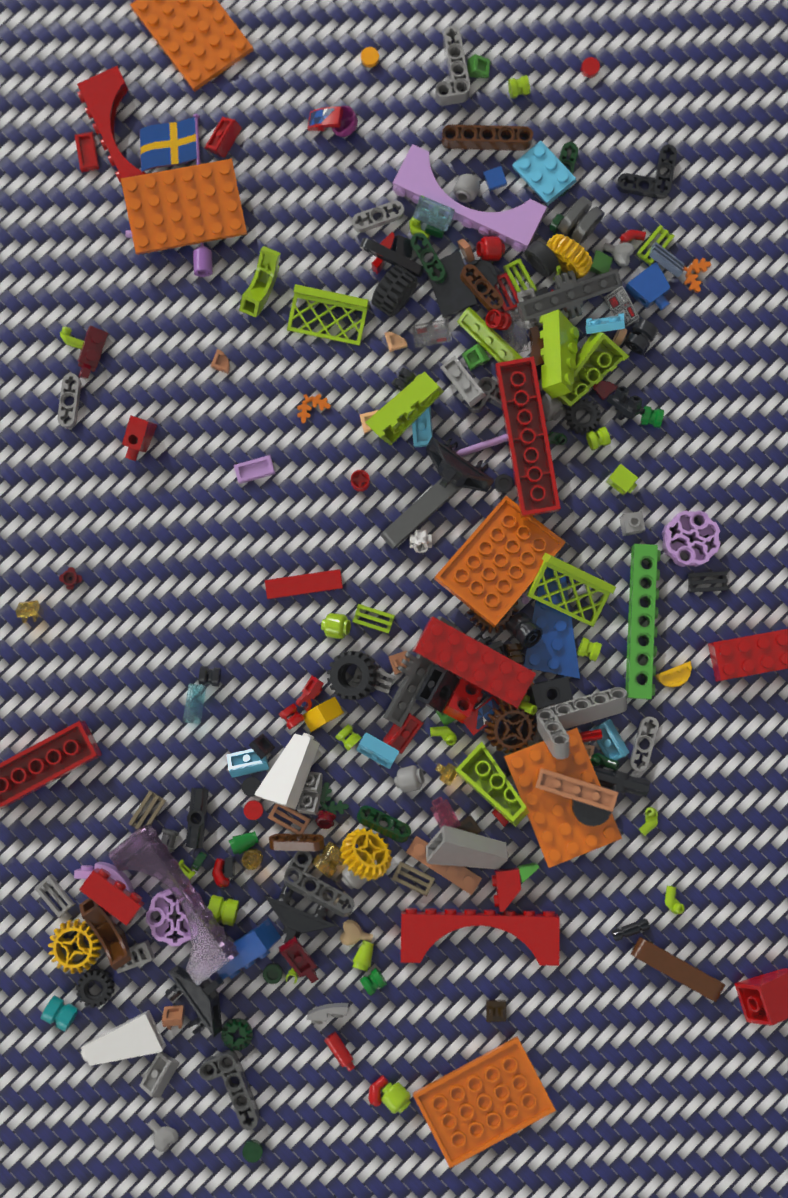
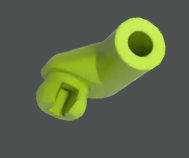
M413 216L409 221L412 236L416 233H423L429 240L430 235L424 233L425 231L421 228V218Z
M63 326L60 337L65 344L82 349L84 341L74 338L71 335L72 329Z
M525 695L519 705V709L534 715L537 712V706L528 703L530 697Z
M430 727L431 737L441 736L449 746L456 743V734L449 727Z

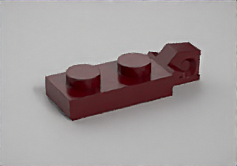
M91 325L88 327L77 361L78 366L81 367L78 377L86 380L91 371L95 372L108 332Z
M296 937L279 947L280 953L299 977L306 975L311 983L318 980L314 970L317 968L315 961Z

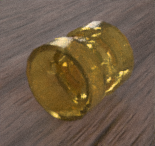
M254 848L249 849L242 856V864L248 870L257 869L263 861L261 851Z

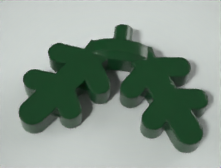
M325 782L320 798L322 807L319 810L323 811L325 809L337 815L335 811L344 814L343 810L348 809L349 805L343 804L341 800L338 801L337 805H335L334 801H331L330 806L325 804L326 801L331 800V797L327 796V794L332 793V789H328L329 783Z

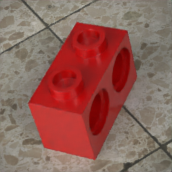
M460 678L443 713L461 723H464L468 718L471 719L476 711L474 708L475 703H479L483 696L482 689ZM466 689H468L472 695L468 694L466 692ZM458 705H461L464 708V711L461 710L458 707Z

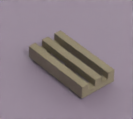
M150 790L128 824L140 830L141 833L146 834L167 800ZM151 796L154 797L152 802L144 812L143 816L139 820V822L136 823L135 821L137 820L140 813L148 803ZM157 800H159L160 803L150 817L145 827H142L141 825L145 821L146 817L154 807Z
M400 861L392 880L427 897L435 878ZM403 867L430 880L429 884L402 871L401 868ZM398 874L427 887L426 890L397 877Z

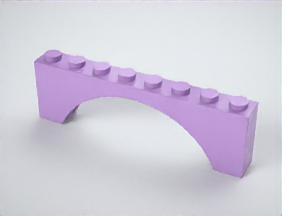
M413 144L393 181V191L398 196H406L415 204H423L429 210L435 213L440 212L450 220H457L467 228L472 227L484 236H497L501 239L502 243L512 246L518 252H524L530 246L547 209V206L532 199L516 208L502 212H482L467 208L454 201L442 190L432 173L429 152Z

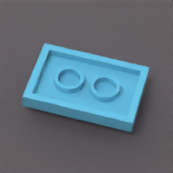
M541 140L512 164L513 169L547 206L577 182L575 176Z

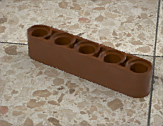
M447 125L442 130L441 141L442 145L448 149L524 151L531 146L533 131L526 126ZM452 135L454 136V138L449 139L446 136ZM469 135V136H472L473 138H471V139H466L465 136ZM484 136H489V137H491V139H488V140H487V139H484L483 137H484ZM507 136L509 140H504L502 137ZM520 137H526L528 140H522Z
M639 937L631 952V955L716 1003L725 987V984L642 937Z

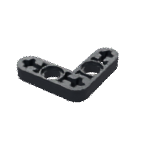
M670 144L661 148L655 178L623 173L617 180V189L627 194L656 199L666 198L672 186L677 157L676 148ZM666 151H669L670 154L668 162H665ZM667 168L670 174L663 176L660 173V169ZM623 180H627V186H623ZM665 182L663 187L664 192L661 193L659 188L661 186V183ZM639 183H647L648 189L641 190L639 188Z

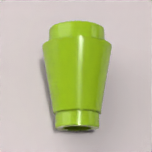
M363 940L352 960L354 962L352 967L368 971L372 962L373 943Z

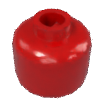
M485 236L477 243V256L481 260L488 262L498 261L501 259L502 254L505 253V244L497 236Z

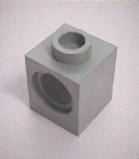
M642 511L623 514L619 518L622 536L641 534L645 531Z

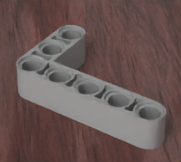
M615 687L538 710L536 713L537 729L551 754L557 759H565L570 755V741L565 729L625 712L627 710V692L624 688Z

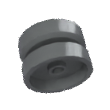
M582 196L571 207L558 227V230L565 236L572 233L571 239H574L580 245L593 233L605 214L597 206L590 210L592 202L585 196Z

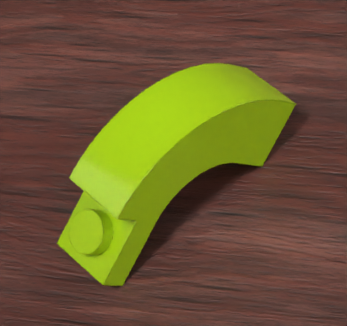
M265 246L261 248L255 275L250 286L242 295L239 311L255 318L260 314L274 287L280 268L278 264L281 253Z

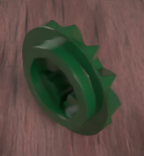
M233 1018L226 1022L221 1032L224 1046L231 1049V1051H241L248 1047L253 1037L252 1027L246 1020L241 1018ZM238 1027H240L239 1034L242 1035V1038L239 1037L234 1042V1035L231 1032L235 1033Z

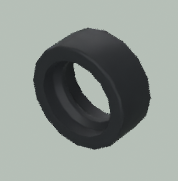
M534 241L524 251L529 264L542 276L549 277L556 271V266L560 264L553 251L541 241Z

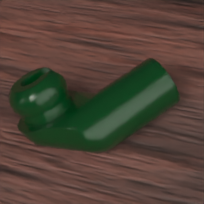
M550 432L548 434L549 445H565L567 443V437L563 433Z
M594 753L590 759L593 766L600 765L616 771L620 764L619 761L608 758L600 753Z

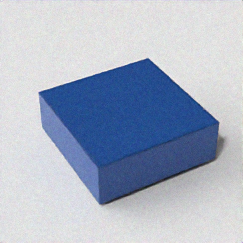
M501 166L483 172L489 191L507 185Z

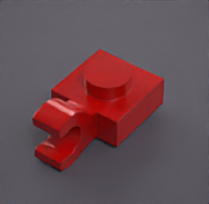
M311 676L302 689L303 694L296 700V705L300 707L303 702H306L303 709L308 712L312 707L311 699L314 700L321 693L324 683Z

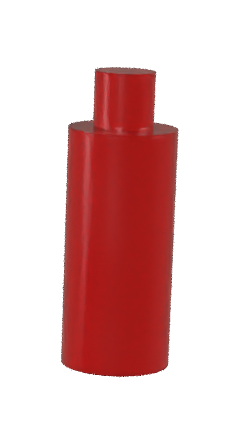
M336 1031L328 1035L324 1041L341 1067L345 1066L348 1071L354 1069L355 1065L352 1062L354 1058Z

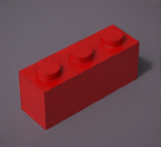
M103 868L93 870L79 890L127 926L145 904L141 901L142 897L135 892L131 893L125 889L126 885L121 881L113 880L107 870Z

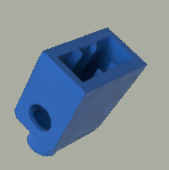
M657 262L629 281L625 287V290L646 309L656 304L663 311L670 305L669 301L665 298V295L670 290V285Z

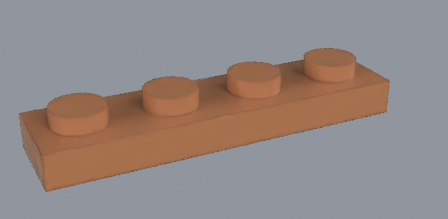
M544 768L540 769L535 788L611 812L614 810L619 793Z
M416 835L406 853L472 895L482 878L466 867L426 863V846L428 842Z

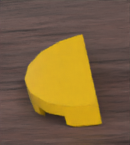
M691 661L661 672L654 677L663 686L671 688L681 686L690 677L692 671Z

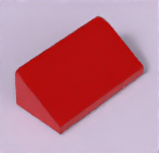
M222 117L204 148L219 157L225 158L242 127L235 119Z
M409 713L402 727L394 724L384 737L383 742L397 749L402 754L423 725V722Z

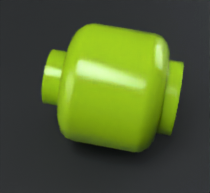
M330 613L322 620L321 629L324 630L328 638L343 639L350 633L351 622L344 614Z
M399 1082L394 1085L389 1083L382 1090L384 1093L382 1102L393 1114L397 1112L401 1114L411 1104L410 1093Z

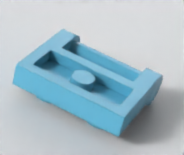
M624 313L618 314V316L599 319L586 318V334L625 329Z

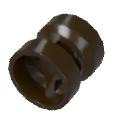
M520 643L504 645V651L507 652L509 659L517 663H525L524 656L521 655L523 646Z

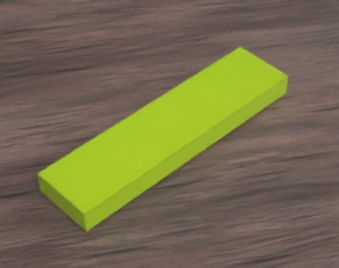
M468 307L457 320V323L499 363L522 359L499 334L487 326L486 322L472 308Z

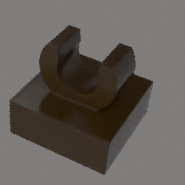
M486 1000L487 1022H506V1000Z

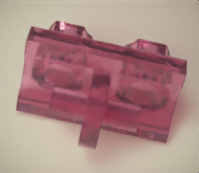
M439 797L431 802L433 807L430 809L440 828L444 825L452 828L461 826L447 799L443 800L442 797Z

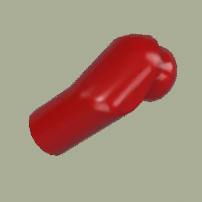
M628 230L620 236V243H627L632 240L644 241L646 232Z
M216 858L212 877L218 887H227L230 879L226 878L222 872L225 860L221 858Z
M384 1075L369 1087L368 1100L375 1107L381 1105V1089L389 1083Z

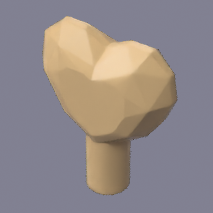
M349 919L344 922V932L340 936L342 944L346 946L353 945L359 940L372 942L373 934L362 932L357 922Z

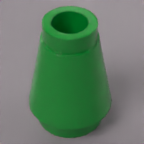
M255 831L233 836V839L229 840L234 855L242 854L259 842Z

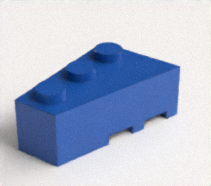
M268 918L257 928L250 930L246 935L218 952L209 961L222 980L228 976L232 979L241 972L239 969L242 967L247 969L255 963L254 959L258 957L263 959L270 954L269 949L281 939V936Z

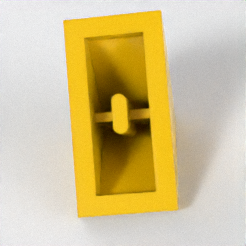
M333 697L312 708L303 716L310 732L341 716L344 714V711L336 697Z

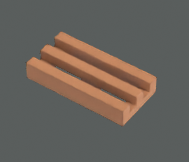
M276 803L268 816L270 820L295 834H303L311 821L310 818L298 811ZM278 806L301 818L305 823L303 824L278 810ZM274 813L301 827V830L299 831L273 816Z

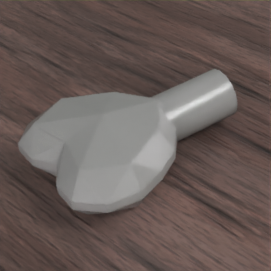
M629 242L620 243L617 246L605 243L603 246V250L612 253L613 259L621 267L629 265L630 256L635 250L634 246Z
M154 1118L147 1124L155 1133L154 1144L159 1152H165L170 1144L178 1140V1133L175 1129L167 1126L160 1127Z

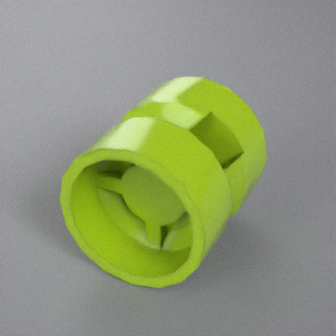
M212 895L206 920L216 923L221 920L222 924L234 926L240 901L234 899L224 901L223 897Z

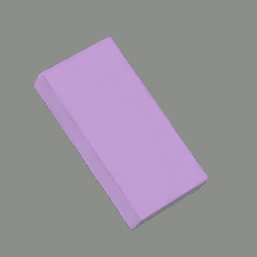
M270 455L234 465L239 484L276 474Z

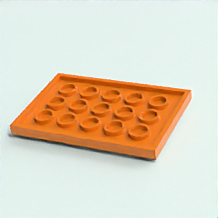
M136 0L130 4L131 9L194 92L254 51L253 46L217 0Z
M232 159L121 179L136 255L247 235Z
M505 496L438 572L434 580L495 628L533 583L544 561L542 560L544 554L547 553L555 557L566 542L533 516L521 518L519 505Z
M577 728L566 731L570 741V755L565 759L555 758L544 741L504 756L518 794L528 809V819L548 868L622 839L612 813L603 824L587 826L575 817L572 810L573 799L535 788L541 768L601 786Z
M518 1036L413 1092V1097L450 1168L556 1111Z

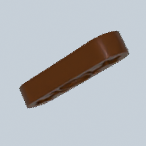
M465 265L460 273L462 282L488 311L492 309L500 310L503 305L502 296L474 265ZM472 272L473 275L467 277L466 273ZM483 284L486 287V292H479L477 285ZM496 300L498 302L497 304L491 305V301Z
M274 834L269 837L271 850L320 851L325 848L324 836L318 834Z

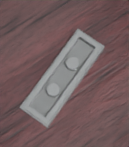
M456 356L440 367L470 407L486 396Z

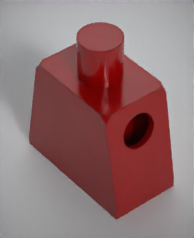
M130 415L122 445L128 447L125 458L136 461L139 451L147 452L158 424Z

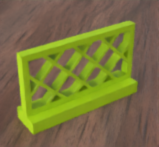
M295 284L287 331L360 346L370 302L368 299ZM298 298L306 300L309 304L301 312L296 306ZM318 303H323L327 310L318 316L313 307ZM336 307H342L346 314L336 320L331 311ZM312 309L316 318L307 323L302 314ZM354 311L363 312L361 320L354 323L350 314ZM330 313L335 321L325 327L320 318ZM300 316L305 325L299 329L293 328V320ZM348 316L353 325L343 331L338 322ZM319 320L323 329L319 332H313L309 325ZM334 324H337L342 331L337 336H331L327 330ZM355 327L358 332L357 341L350 340L345 333Z
M545 553L542 558L544 561L527 596L594 627L610 593L613 594L616 587ZM549 567L553 570L555 577L545 580L544 572ZM568 576L571 584L562 588L559 578ZM556 580L558 589L549 593L547 583ZM584 584L587 592L578 595L575 586ZM543 585L546 594L539 597L534 595L536 588ZM572 588L574 597L565 600L563 591ZM598 591L603 593L600 601L594 603L591 594ZM560 593L562 602L553 604L551 596ZM588 596L591 605L582 608L579 599ZM576 600L578 610L570 612L567 604ZM592 608L593 616L590 621L586 620L583 611Z

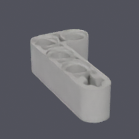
M449 26L444 31L443 46L450 80L441 81L435 87V101L441 106L463 103L468 100L470 93V81L460 30L455 26ZM458 89H464L465 91L460 92ZM440 92H446L447 94L441 95Z

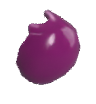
M341 106L343 109L341 127L332 128L337 136L346 137L357 129L358 118L351 107Z

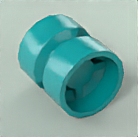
M54 995L44 1009L41 1019L49 1024L56 1023V1028L66 1032L75 1019L79 1008L70 1003L65 1005L63 999Z

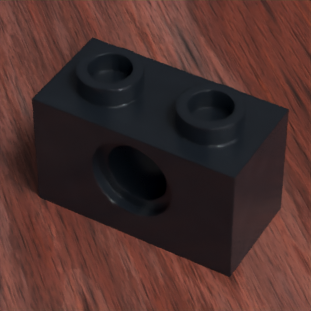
M433 665L415 698L429 708L441 713L460 679L448 670Z
M568 676L531 684L527 690L530 704L537 706L538 710L573 699ZM549 689L553 691V697L551 699H548L547 697V691Z

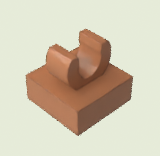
M407 650L388 656L394 675L402 673L397 669L398 666L406 668V665L401 663L402 659L410 661L405 656Z
M184 1005L164 1007L162 1016L163 1027H167L168 1030H171L172 1026H178L179 1029L182 1028L185 1014Z

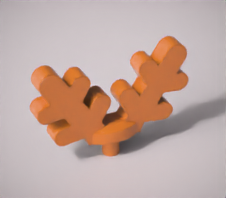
M702 258L698 263V259H694L689 268H683L684 271H687L684 284L690 283L689 290H694L696 293L701 290L699 286L701 281H696L695 279L698 278L697 274L700 273V270L702 272L707 271V268L711 266V262H705V259Z
M305 394V400L302 401L301 405L297 406V410H302V412L297 414V417H301L302 423H306V417H311L307 413V410H312L311 406L307 405L309 402H313V408H316L318 404L321 411L324 408L330 409L331 405L327 403V398L320 400L321 394L315 397H308Z

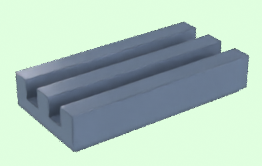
M657 242L651 246L649 256L676 277L683 273L684 263Z

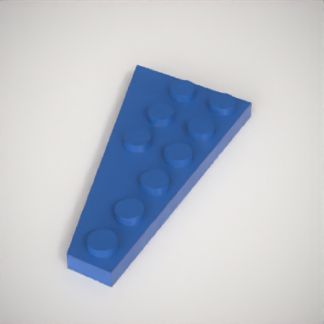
M549 567L544 572L545 580L555 577L553 570ZM566 576L559 578L561 587L567 586ZM556 580L547 583L549 593L558 589ZM543 585L537 588L536 596L538 597L546 594ZM568 590L563 591L565 600H568ZM560 593L551 596L553 604L562 602ZM535 600L532 622L536 623L543 630V635L535 646L526 648L523 666L531 670L580 679L571 616ZM568 603V604H567V607H568V610L570 611V604Z

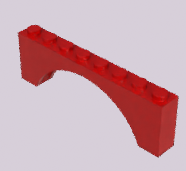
M118 66L78 83L80 91L77 94L81 102H86L88 106L84 109L89 119L93 118L95 121L92 125L96 134H101L103 138L100 142L104 150H109L110 155L107 157L112 167L116 166L118 169L115 174L119 182L121 183L122 178L147 174L145 172L141 173V170L128 162L119 151L115 140L114 123L116 112L123 97L129 91Z
M406 908L405 911H401L400 963H421L429 948L441 937L454 930L469 926H490L504 930L520 939L532 951L539 965L559 966L560 917L554 911H543V914H535V911L525 910L523 914H515L514 910H505L504 913H496V910H484V913H476L474 909H465L464 912H456V909H445V912H437V909L427 908L425 912H417L416 908Z

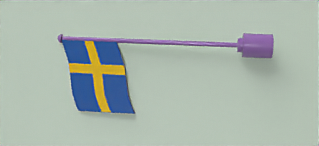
M194 114L192 118L179 122L154 124L140 129L141 173L153 168L175 166L196 160V164L199 165L198 119L200 116ZM200 243V246L193 251L194 274L199 277H208L213 274L212 251L205 247L204 243Z

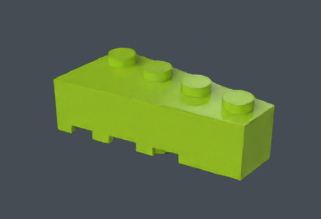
M559 309L539 316L540 323L543 324V330L540 331V339L544 341V348L541 349V356L544 361V365H541L542 389L552 399L572 393L576 353L578 351L579 330L577 327H574Z
M592 333L576 354L572 393L557 398L561 400L562 404L572 406L594 384H598L608 372H612L621 361H625L629 355L604 333Z
M424 371L422 374L417 375L413 382L365 423L391 446L444 391Z
M483 742L455 769L459 777L515 827L529 813L527 807Z

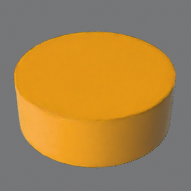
M373 47L363 49L361 52L362 64L368 68L376 66L379 62L378 51Z

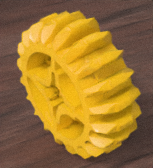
M556 234L546 244L558 258L563 273L573 270L575 277L580 279L589 272L593 264L592 258L585 251V248L575 242L574 239H570L568 236L565 237L563 234Z
M363 828L361 830L356 829L346 836L340 849L342 852L340 858L344 859L343 865H347L348 871L352 870L354 876L359 875L361 880L366 878L369 881L383 876L390 868L392 860L390 855L392 851L387 849L389 844H385L383 842L384 838L378 837V833L373 834L372 829L367 831Z
M76 919L74 923L72 920H68L67 925L61 923L60 929H54L55 935L50 936L53 942L49 943L48 947L53 948V950L48 955L55 956L51 962L58 961L59 963L56 966L58 969L64 966L63 972H67L69 968L71 974H74L76 970L82 973L84 968L89 970L91 968L90 964H96L95 958H99L101 955L96 950H101L102 945L97 944L100 941L95 937L96 934L92 932L91 927H86L87 923L85 920L81 925L79 919ZM68 931H78L73 939L63 938ZM84 935L88 939L89 946L84 943ZM76 942L79 948L74 951L72 944ZM61 947L66 949V956L63 954ZM77 954L88 955L83 961H73Z

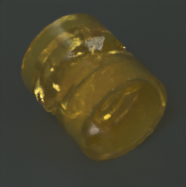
M329 841L325 845L323 853H319L313 859L312 864L325 876L331 878L338 870L337 866H341L344 863V859L340 858L342 854L341 848L332 841Z

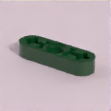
M567 142L562 146L559 160L563 165L568 166L573 174L578 147L573 142ZM568 149H571L572 153L570 155V159L567 160V151ZM569 188L560 197L566 195Z
M423 233L414 234L411 238V245L429 277L435 283H442L447 278L445 267L428 238ZM418 239L423 240L422 244L426 249L422 250L418 245ZM428 253L434 255L430 263L424 261V257ZM436 266L441 271L440 277L435 276L436 273L432 267Z
M362 806L358 811L357 820L360 824L397 842L404 843L408 840L411 828L406 823L371 806ZM379 821L387 822L389 827L381 826Z

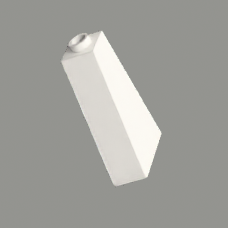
M303 733L302 736L294 734L255 792V796L294 810L296 809L320 743L313 740L314 736Z
M150 1010L86 1042L81 1047V1055L84 1061L88 1062L89 1066L159 1053L164 1050L166 1044Z

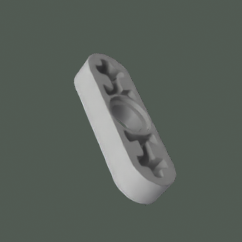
M392 201L357 213L352 219L353 228L355 231L362 233L400 220L404 215V206L399 201ZM394 207L399 210L398 214L392 212ZM385 210H387V213H389V217H388V218H386V211H385ZM375 213L383 214V219L380 221L374 220L373 215ZM359 219L363 222V226L357 224Z
M73 373L66 374L63 377L57 419L59 424L66 429L73 428L76 425L81 380ZM73 379L76 382V384H72L71 389L68 382H71V380ZM69 396L74 397V403L71 406L65 405V399ZM68 413V416L71 418V421H68L66 424V422L63 421V418H67Z
M644 717L640 721L629 761L630 767L635 771L641 772L648 767L659 728V723L654 717ZM649 720L654 725V728H650L648 734H652V737L641 735L642 732L646 733L647 726H644V724L649 722ZM643 738L649 741V747L645 750L639 747V741ZM637 750L642 753H647L646 756L642 755L641 761L644 762L643 766L640 765L639 768H637V764L634 763V760H638L640 757V754H636Z

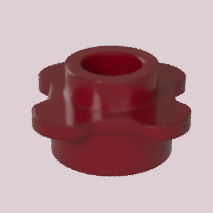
M69 567L67 571L60 575L59 580L66 585L68 590H73L77 583L82 582V576L75 572V568Z
M322 810L317 812L318 818H316L315 822L320 828L329 829L334 826L333 820L336 819L334 813Z

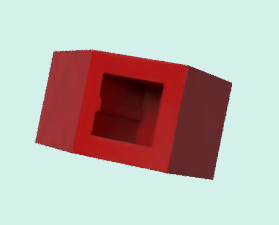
M518 867L494 870L495 875H491L492 886L496 887L497 895H493L494 905L498 907L500 912H504L521 891Z

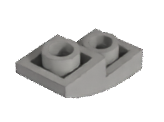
M309 772L297 807L299 813L317 815L322 791V773Z
M332 1003L316 1007L308 1011L307 1020H311V1023L322 1024L323 1021H327L328 1014H331L332 1017L342 1018L343 1015L348 1013L349 1003Z

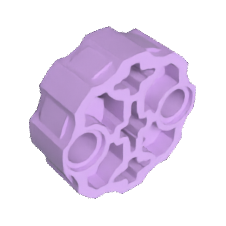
M699 510L696 512H680L664 526L662 531V549L665 555L669 556L674 561V564L678 566H700L708 562L719 550L721 544L719 541V526L705 512ZM694 517L700 518L701 526L694 523ZM674 527V532L676 534L672 536V531H670V529ZM690 535L692 536V540H694L691 543L689 542L690 539L688 538V536ZM708 542H710V547H712L709 550L707 549L708 546L705 545ZM681 552H685L688 555L687 561H683L680 558Z
M174 885L164 891H160L151 900L149 911L146 912V923L149 924L152 931L151 935L157 941H163L170 946H180L182 943L193 940L201 932L207 910L198 892L185 888L183 885ZM174 892H176L178 895L180 894V895H183V896H180V897L176 900V897H175V896H170V895L173 894ZM187 898L188 900L182 905V901ZM193 910L200 912V919L197 920L192 917ZM154 911H158L161 914L160 921L153 918ZM176 911L178 915H181L177 920L176 916H173V913ZM170 921L171 930L166 933L165 931L169 928ZM176 931L178 935H183L178 940L176 936H173Z

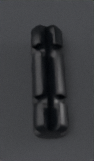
M644 918L639 920V923L634 922L621 927V929L612 930L613 939L619 941L623 937L627 938L638 934L641 930H649L650 924Z

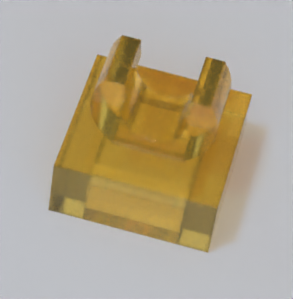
M39 601L20 602L15 610L17 618L22 617V622L26 623L28 620L27 616H31L33 622H36L38 618L37 613L40 608Z
M438 763L435 768L437 772L441 773L439 780L449 786L457 775L455 770L457 767L451 763H448L446 767Z

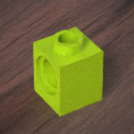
M620 464L606 482L624 496L627 492L631 494L636 488L637 484L635 482L638 477Z

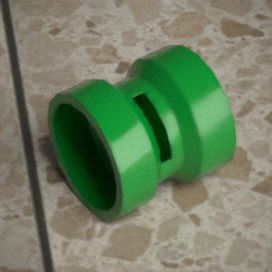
M644 406L645 411L641 416L640 424H651L653 427L660 428L664 410L659 408L652 410L651 407Z
M374 968L370 975L363 976L360 979L362 986L370 996L376 993V989L379 987L383 988L387 985L386 980L377 968Z

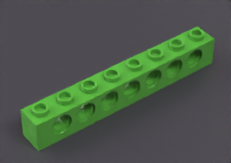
M634 544L631 546L625 685L627 698L649 700L655 695V684H652V679L656 674V665H653V657H656L657 654L654 638H657L658 632L657 626H655V619L658 618V607H655V603L659 598V588H656V581H659L660 577L657 562L660 561L661 556L658 545ZM642 560H646L649 562V569H644L642 567ZM642 579H646L649 582L647 589L641 586L640 582ZM641 598L647 599V608L640 605ZM640 617L647 619L648 624L646 627H642L639 624ZM640 636L646 638L647 644L645 646L639 644L638 638ZM639 655H643L646 658V663L643 666L637 661ZM639 674H642L645 677V683L643 685H640L637 682V676Z

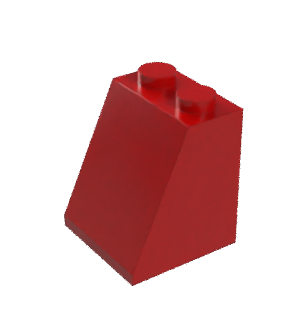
M782 968L735 983L746 1022L773 1026L788 1019V969Z

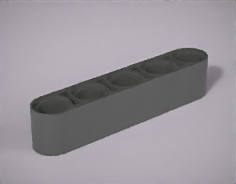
M442 477L389 525L380 536L392 549H395L454 496L461 487L454 486L452 483L446 488L442 487L439 484L443 479Z

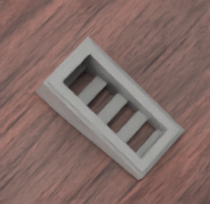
M149 940L129 947L132 963L129 964L127 962L124 967L117 969V973L155 959ZM140 948H142L145 955L143 959L139 951ZM135 950L139 961H135L132 951Z

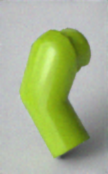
M648 807L645 810V823L638 829L644 836L658 825V813L653 807Z
M667 885L665 905L672 913L682 914L685 907L675 898L677 887Z

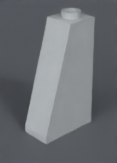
M445 825L426 846V863L436 865L499 869L507 862L509 856L506 842Z

